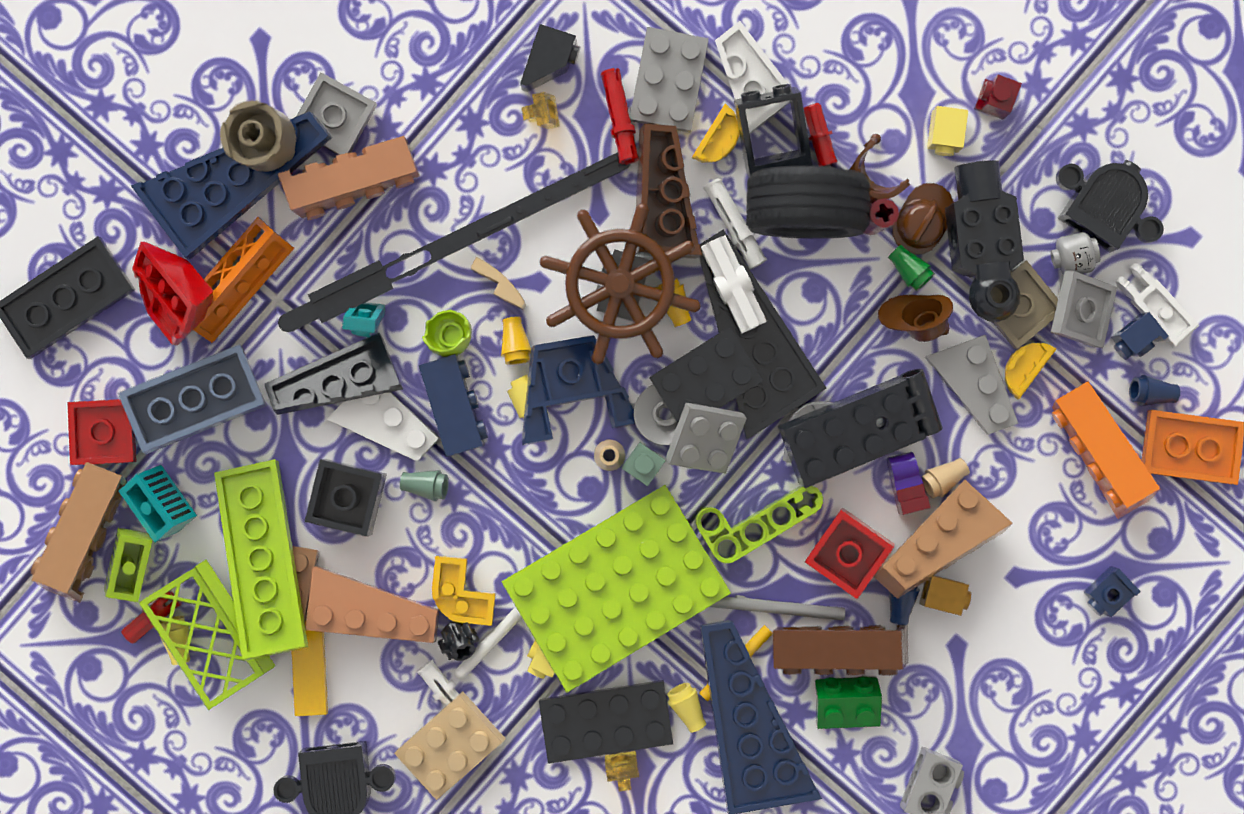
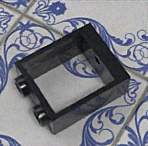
M791 84L772 87L773 92L760 94L758 90L742 93L740 99L734 100L746 173L749 178L754 172L763 169L813 167L801 92L796 87H791ZM790 100L798 150L754 159L745 109Z

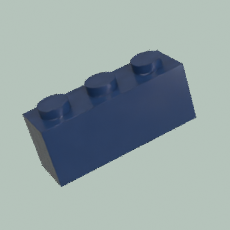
M454 354L418 365L446 457L485 446L483 439L488 438V433L484 421H478L474 409L479 408L474 389L468 391L465 379L469 378L470 374L465 359L459 361L458 356Z

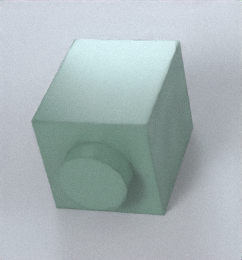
M639 442L622 466V469L648 486L666 460Z

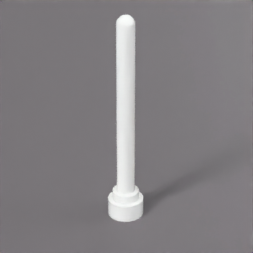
M516 607L476 647L474 654L456 668V678L464 679L521 620L522 617Z

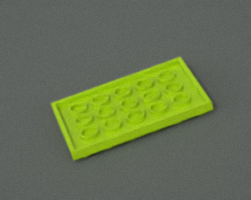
M663 485L501 581L566 693L731 594L666 485Z

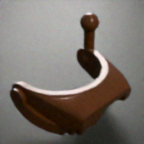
M876 133L872 134L870 140L863 145L865 149L859 154L849 169L863 173L869 180L870 203L883 198L890 199L895 197L910 185V180L907 178L900 185L886 188L875 184L868 177L864 161L869 149H872L875 144L881 141V136Z

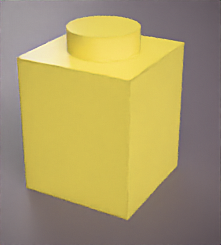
M936 106L931 112L927 149L935 150V154L940 156H954V152L958 153L963 149L968 110Z

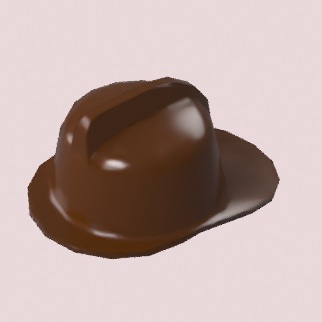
M924 183L914 188L900 209L897 221L893 224V237L898 246L903 245L914 255L925 254L933 250L947 230L945 208L954 203L950 192L936 183Z
M898 295L888 299L881 305L878 310V319L888 329L907 331L913 339L919 342H928L949 333L948 318L953 312V303L950 298L944 295Z

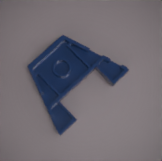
M594 335L538 344L531 347L522 445L553 439L546 407L605 397L612 429L635 425L634 409L628 400L629 395L625 388L621 387L612 372L614 369L607 357L605 356L604 362L599 365L592 361L597 341Z

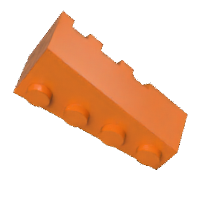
M1089 381L1055 400L1052 406L1054 410L1052 416L1061 429L1064 428L1067 432L1072 448L1083 459L1090 475L1096 481L1117 519L1150 501L1160 490V487Z

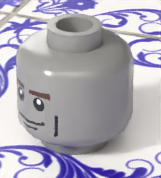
M1084 232L1058 238L1056 249L1050 252L1054 269L1060 268L1063 275L1065 270L1076 271L1081 274L1090 273L1095 269L1096 263L1100 262V251L1096 238H1090Z

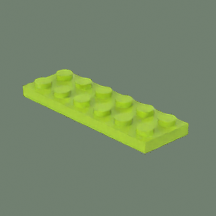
M273 459L214 472L242 660L247 661L307 648V635L279 461Z

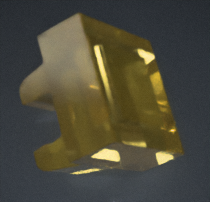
M546 92L532 94L534 104L521 108L524 121L529 120L530 123L537 122V126L546 129L560 127L554 95Z
M636 751L605 755L607 782L617 781L619 792L632 790L630 778L639 777Z

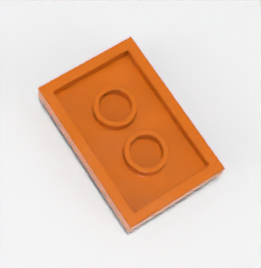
M1148 410L1142 462L1150 474L1238 485L1244 441V422Z

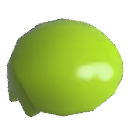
M453 310L441 311L426 321L425 334L422 336V339L434 354L442 357L454 354L458 356L469 346L472 336L471 324L462 313Z

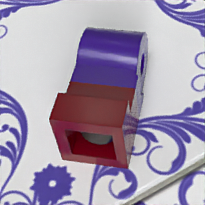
M908 452L888 457L887 465L898 514L906 515L931 508L914 453Z

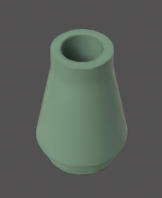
M440 470L413 473L403 472L400 478L401 491H407L435 502L438 499L444 500L448 492V475L442 474Z

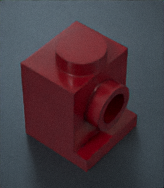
M999 74L992 81L985 79L974 109L1002 120L1005 119L1012 112L1022 83Z

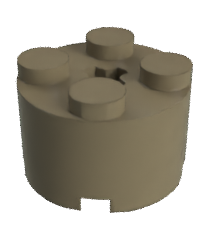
M257 100L241 102L229 111L230 115L226 122L222 123L220 129V139L225 152L236 162L256 171L268 172L280 168L294 157L296 144L295 129L290 119L284 113Z

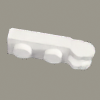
M1134 263L1129 269L1133 276L1146 287L1139 293L1130 281L1121 276L1115 281L1117 286L1131 299L1130 302L1141 314L1150 312L1169 335L1165 340L1172 347H1177L1199 324L1157 279L1154 280L1142 266Z

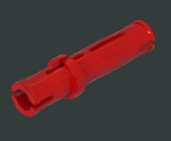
M619 68L607 69L600 74L612 122L611 137L615 139L619 164H632L639 160V155L634 140V134L636 133L635 125L631 124L621 71Z

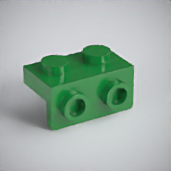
M829 677L815 680L817 729L881 726L882 694L877 677Z

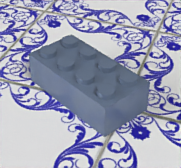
M240 344L118 393L142 453L145 454L267 406L244 349Z

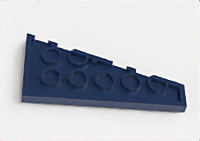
M309 111L290 119L296 134L295 154L290 161L278 169L268 172L253 170L236 162L222 147L186 162L182 167L170 172H162L151 180L138 182L131 185V187L186 259H191L281 182L278 173L289 170L291 174L332 139L331 135L313 113Z

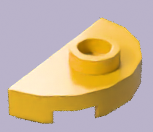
M724 104L694 152L692 159L702 163L717 162L726 158L734 150L740 132L736 115L726 104Z
M1030 343L1019 347L1010 355L1005 366V381L1008 390L1016 399L1021 398L1057 348L1046 343Z

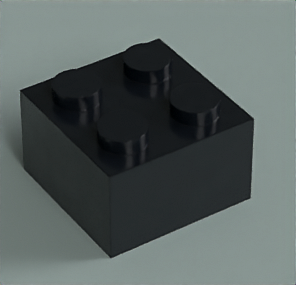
M320 459L304 522L361 536H371L387 474L337 461Z

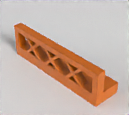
M259 217L252 222L204 278L211 289L220 280V284L213 290V301L208 307L205 319L194 329L195 332L211 343L218 338L294 249L291 244L278 235ZM261 230L265 231L256 242H253ZM241 256L240 261L233 266V262Z

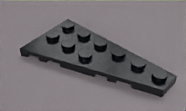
M723 229L701 243L700 247L726 235L739 265H743L754 288L752 292L767 321L741 334L728 305L724 304L713 281L715 277L704 255L702 254L699 257L718 333L731 327L764 380L735 398L739 412H742L747 418L743 430L746 440H748L825 390L826 386Z

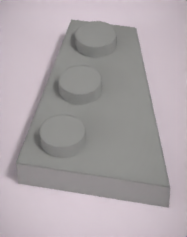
M986 335L925 357L986 434L1018 424Z

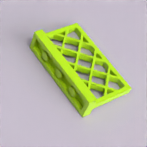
M207 559L139 602V605L207 710H210L276 667L269 656L246 661L242 660V656L235 655L236 648L238 647L240 652L241 648L234 602ZM190 578H193L200 588L197 601L178 597L180 585ZM176 588L174 596L166 594ZM202 593L209 603L200 601ZM158 598L173 600L169 618L155 616L148 604ZM177 601L195 605L191 623L172 619ZM199 606L213 608L217 615L214 627L195 624ZM219 620L226 630L218 628ZM159 621L168 622L166 631ZM171 623L190 627L186 645L171 641L168 636ZM194 628L213 632L209 650L190 646ZM216 633L231 636L234 641L231 654L213 651ZM177 648L185 649L183 658ZM189 650L208 654L204 672L190 670L186 664ZM211 655L230 658L226 676L207 673ZM234 659L248 662L254 673L244 680L231 678L230 674ZM194 675L202 676L201 685ZM206 677L225 680L222 694L210 701L203 690ZM229 681L238 683L227 690Z

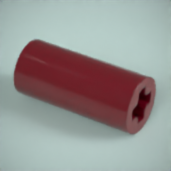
M883 198L870 205V214L868 215L869 226L864 234L875 235L892 226L897 221L899 210L892 200Z

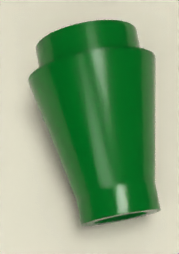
M903 245L898 246L888 257L908 288L913 287L915 291L920 290L935 275L930 269L932 267L930 264L908 251Z

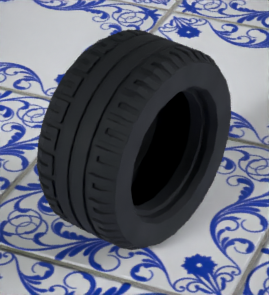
M780 167L756 171L747 181L746 225L755 234L784 238L824 239L862 235L869 226L870 182L863 173L839 168Z

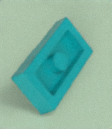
M366 302L355 308H349L343 316L342 329L351 330V333L357 336L370 337L371 333H375L385 316V305Z

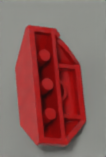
M140 242L132 271L134 277L139 279V291L146 311L172 345H179L205 319L208 307L213 301L214 291L187 259L150 243Z

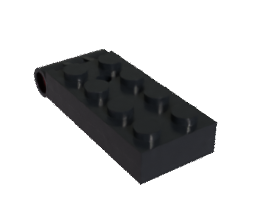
M923 369L907 371L900 376L778 425L797 481L804 488L926 439V436L938 433L943 429ZM880 417H882V418H883L882 423H881L879 426H877V425H876L877 420H878Z

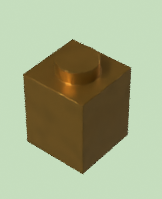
M934 575L924 582L919 604L924 607L962 616L963 609L967 610L971 601V592L968 591L969 585Z

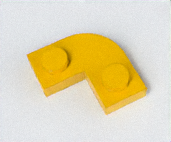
M436 555L432 598L438 609L449 620L455 622L492 626L496 593L465 590L468 559Z

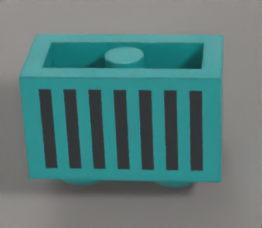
M162 465L136 474L119 490V493L154 543L180 532L197 516Z

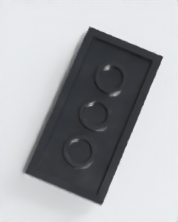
M97 236L0 300V319L26 359H32L136 289L103 239Z
M663 680L539 699L548 764L673 744Z

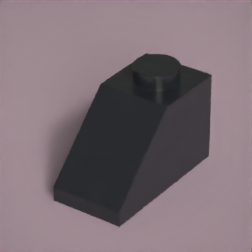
M539 24L520 83L523 91L529 92L568 71L570 64H576L580 52V46H576V35Z

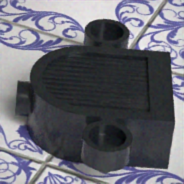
M1125 160L1123 164H1106L1091 172L1085 178L1083 170L1076 164H1066L1057 171V185L1063 190L1075 191L1058 219L1078 232H1084L1090 238H1096L1098 245L1108 252L1118 250L1132 229L1135 231L1136 237L1144 243H1151L1160 239L1164 232V226L1158 218L1153 216L1140 218L1147 205L1148 188L1140 174L1141 168L1135 163Z
M366 741L303 748L298 753L301 779L298 780L291 775L283 776L275 783L273 793L275 798L282 803H290L300 793H303V801L309 814H360L370 799L371 787L378 792L389 790L395 783L396 773L387 764H380L374 767L372 771L369 770Z

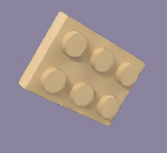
M462 691L398 748L394 754L437 800L502 744L506 738Z

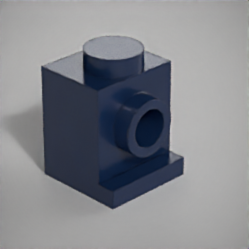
M1150 312L1139 314L1111 338L1116 343L1114 345L1116 352L1123 359L1127 360L1136 354L1139 357L1145 355L1155 347L1153 341H1164L1169 335Z
M1110 566L1084 591V594L1090 599L1087 601L1088 606L1097 615L1101 616L1104 614L1112 617L1141 591L1119 568ZM1111 589H1115L1117 595L1110 601L1107 596L1108 592Z

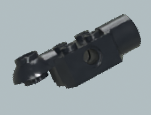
M988 160L958 165L954 167L958 200L945 208L952 271L964 277L971 278L975 276L969 288V302L973 311L980 318L991 322L1003 321L1015 313L1020 303V290L1017 282L1011 275V270L1024 260L1017 198L1002 191L999 161ZM993 287L1000 289L1002 292L1000 303L994 302L991 298Z

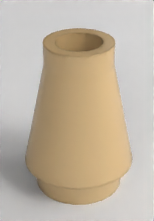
M604 440L595 448L594 460L601 469L613 471L624 463L625 450L615 440ZM612 449L615 452L616 457L613 461L608 462L604 459L603 453L605 450Z
M962 458L925 470V475L921 476L924 489L933 499L938 496L943 497L961 479L970 474V471Z

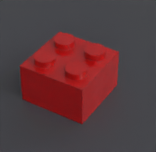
M842 507L805 560V563L858 599L891 553L895 544Z

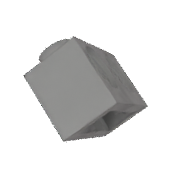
M921 747L900 807L909 814H950L953 806V801L950 800L954 788L958 789L964 778L963 765L956 759ZM941 764L946 765V775L941 779H934L932 776L933 769ZM930 794L935 795L936 801L931 808L925 809L921 807L923 797Z

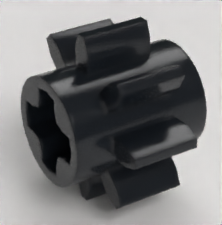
M455 621L451 622L440 632L443 639L437 641L442 654L447 655L448 660L453 658L456 661H463L474 654L476 648L473 643L478 642L479 637L475 629L471 628L468 622L464 624Z

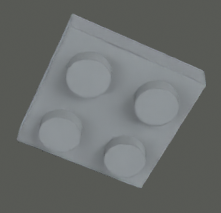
M320 72L297 116L309 111L313 113L332 137L324 147L341 155L352 152L377 107V103Z
M1065 270L1051 333L1091 347L1104 348L1117 287L1076 271Z
M685 403L665 459L669 465L726 474L747 418L742 412Z

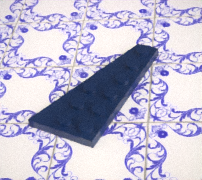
M727 620L700 625L727 813L739 814L822 799L733 621Z

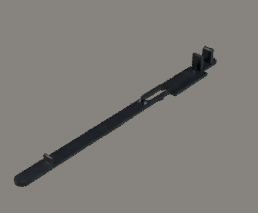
M617 152L411 253L402 254L398 259L384 266L378 260L308 294L310 302L280 316L278 320L279 328L289 333L297 329L301 330L305 325L317 319H320L321 323L329 321L347 312L349 308H355L394 289L391 283L407 276H412L419 270L606 180L628 169L631 164H619ZM422 251H428L431 254V259L428 262L395 278H388L386 275L389 267Z

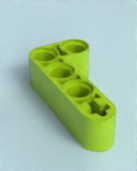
M799 486L733 527H730L724 515L718 509L704 507L698 511L695 517V524L717 560L722 563H732L816 513L822 507L823 495L814 486L808 488ZM804 491L807 494L814 493L815 497L811 500L813 505L811 507L805 504L799 506L796 509L800 514L796 516L794 508L787 501L792 498V502L797 504L804 499L802 495ZM778 507H785L789 513L788 520L784 524H776L772 519V513ZM708 512L715 513L719 519L717 527L712 530L704 529L701 524L703 515ZM757 523L762 529V534L757 540L750 541L745 536V529L749 524ZM731 540L734 543L735 550L731 556L723 557L719 555L717 550L721 541Z

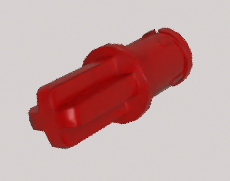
M815 103L804 107L805 119L810 133L808 139L812 141L818 167L837 163L838 160L836 159L830 137L833 133L828 130L821 104Z
M172 591L166 593L167 595L174 596V593ZM158 598L149 607L155 616L167 617L170 614L173 601L165 605L169 599ZM177 601V602H176L175 609H176L178 606L180 607V606L182 605V603L179 602V601ZM143 611L126 625L121 632L128 642L134 644L154 626Z

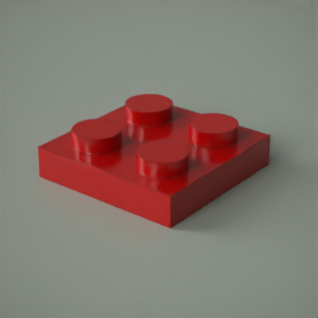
M120 399L67 402L70 465H85L86 462L90 464L137 462L136 436Z

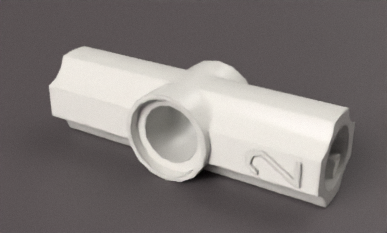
M726 235L701 246L702 254L715 277L713 281L724 304L728 305L741 334L766 323L765 316L752 292L754 288L743 265H739Z

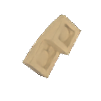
M476 257L471 266L472 271L498 283L493 293L496 297L524 310L526 303L514 285L496 268Z

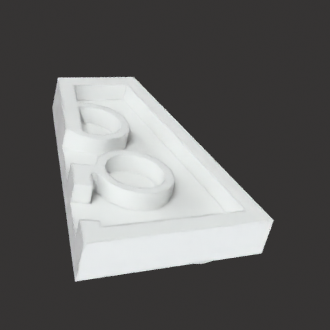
M741 21L737 22L715 40L735 99H740L741 94L748 91L758 90L760 94L773 92L772 87L788 84ZM790 100L745 109L749 133L751 134L787 106Z
M391 392L344 401L327 418V420L415 461H419L440 439Z

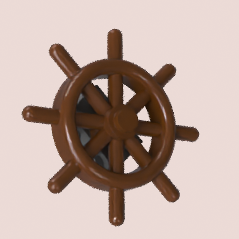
M640 203L636 206L630 230L611 229L599 232L589 212L585 209L578 211L577 219L588 239L576 250L570 262L550 256H543L540 259L541 267L566 275L565 290L569 305L549 315L546 318V324L549 327H556L576 316L585 327L599 334L592 355V361L597 365L604 362L611 338L626 339L641 335L652 357H662L663 349L652 328L663 319L670 306L690 312H698L701 308L698 300L674 293L675 277L671 263L693 252L695 248L694 243L687 240L665 252L653 239L642 234L649 211L645 203ZM611 243H625L623 252L614 249L613 255L607 247ZM637 248L644 249L653 259L649 260L636 256ZM593 252H596L603 265L602 272L583 266ZM660 270L662 290L645 285L646 277ZM579 279L599 284L595 291L581 298ZM640 297L658 302L653 311L646 317L639 306ZM598 304L596 311L605 313L603 321L595 318L587 309ZM617 317L634 322L631 325L615 326Z

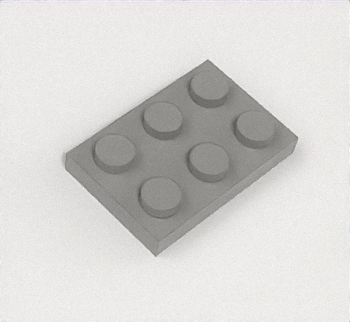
M647 27L630 112V120L632 122L676 126L679 131L691 133L709 38Z

